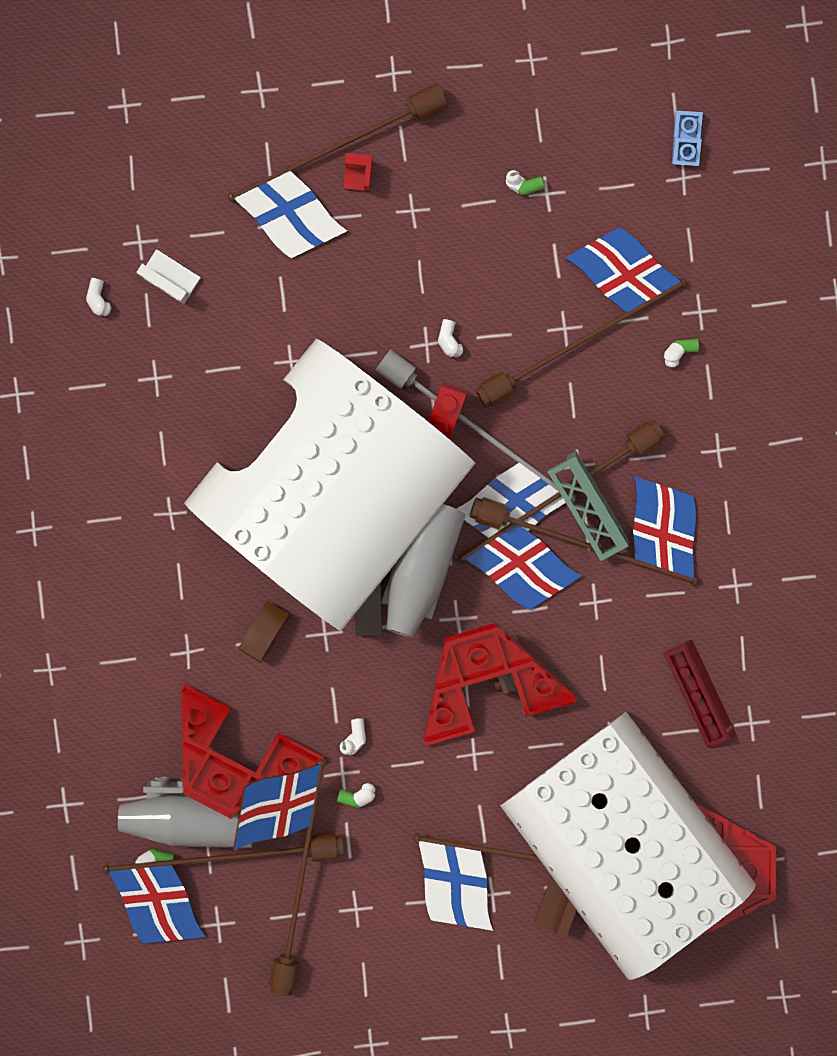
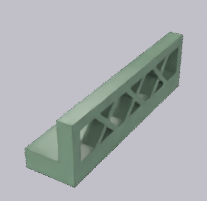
M577 451L567 455L565 461L548 470V474L600 561L629 546L627 535ZM569 466L574 474L572 484L561 482L556 473ZM576 479L581 487L575 485ZM565 488H569V489H570V493H569V494L567 493V491H566ZM573 490L586 494L587 502L585 507L573 503L571 499ZM589 503L592 504L594 509L588 508ZM578 510L584 511L583 516H581ZM587 512L599 516L601 520L599 529L586 525L585 517ZM603 525L605 526L607 531L602 530ZM591 532L597 534L596 539L594 538ZM600 535L611 537L615 546L603 552L598 545Z

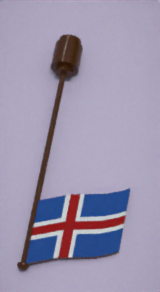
M620 227L567 256L566 260L582 270L605 297L626 313L513 377L509 373L505 375L501 371L480 383V387L475 389L484 407L489 405L493 407L514 395L515 381L680 287L685 288L687 281L683 278L677 279L659 265L636 238Z
M655 420L650 423L645 422L627 434L628 440L624 442L626 448L589 472L590 475H595L628 452L632 455L637 453L641 457L660 445L661 440L666 437ZM560 492L556 493L518 518V520L525 521L562 495ZM510 523L465 554H459L461 562L469 561L485 572L511 599L529 610L583 576L566 566L540 539L513 523Z
M633 476L636 488L633 522L634 558L620 553H615L612 556L691 582L692 586L697 585L699 579L697 576H694L693 541L696 523L694 497ZM476 497L472 505L469 517L475 519L477 523L499 530L501 525L506 526L507 522L594 550L590 543L509 517L510 511L506 510V504L485 497L482 499ZM600 547L603 552L606 551V550H608V549H605V548Z
M318 759L315 765L297 772L262 778L243 787L233 846L234 851L253 842L284 837L307 828L286 953L273 960L269 983L271 992L279 996L292 995V990L296 988L300 963L291 955L322 772L324 765H327L324 759Z
M335 833L311 835L308 857H312L313 862L338 860V857L344 856L342 835H336ZM304 847L115 866L105 864L103 872L110 874L122 895L131 925L142 943L206 937V934L202 931L194 916L186 888L173 865L303 852Z

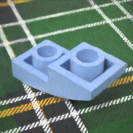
M675 111L672 164L699 166L703 112Z

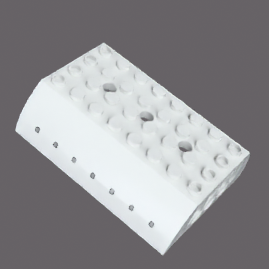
M624 712L500 805L628 980L639 978L658 968L742 904L756 887V883L627 712ZM597 793H602L607 798V804L603 809H596L592 805V797ZM631 837L638 839L640 843L639 850L633 854L628 853L625 849V842ZM663 882H669L673 887V893L668 898H662L658 893V887Z

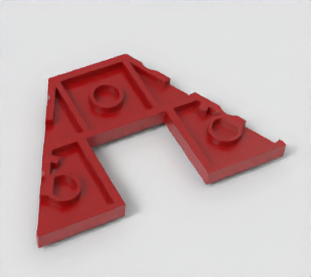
M497 623L445 637L424 735V745H432L475 732V726L461 687L512 673L526 717L577 702L576 697Z
M184 684L181 690L183 794L232 819L239 814L243 787L247 784L266 777L297 772L315 765L318 759L324 758L320 754L279 733L276 734L256 772L213 751L209 747L231 708Z
M696 803L756 883L755 889L742 904L696 938L698 939L776 900V846Z

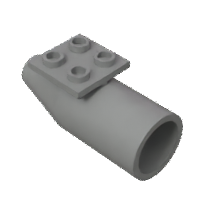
M442 504L394 564L382 599V604L388 605V631L412 638L424 618L432 619L464 522L465 514Z
M154 777V780H151L143 787V793H147V799L119 806V832L170 846H234L239 814L230 819L184 795L182 778L179 781H170V777ZM253 843L243 846L241 848H252Z

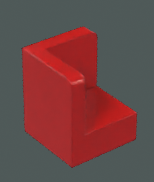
M346 153L344 189L370 192L372 155Z

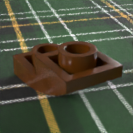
M267 601L245 635L239 650L261 663L274 645L275 638L289 620L290 614Z

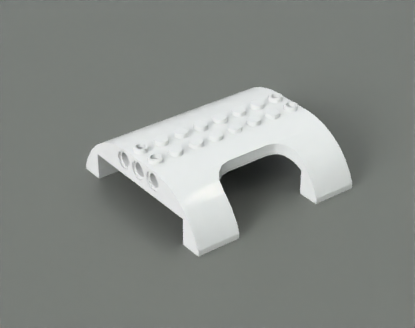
M315 339L283 379L295 389L297 396L296 407L289 420L249 467L241 471H228L217 462L184 504L208 527L319 617L337 630L342 631L474 466L475 462L433 425L364 371L324 342Z

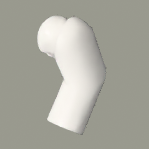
M91 278L86 301L94 314L107 316L111 311V305L108 302H104V299L101 297L104 281Z
M443 319L438 343L446 355L457 358L462 355L463 346L458 344L452 336L456 322Z
M364 718L351 719L352 733L340 744V751L343 754L353 755L365 744Z

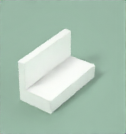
M157 249L147 265L141 264L136 272L140 277L185 304L201 279Z

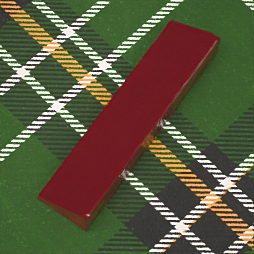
M690 640L664 652L663 654L707 748L731 740L736 735V732L694 642Z

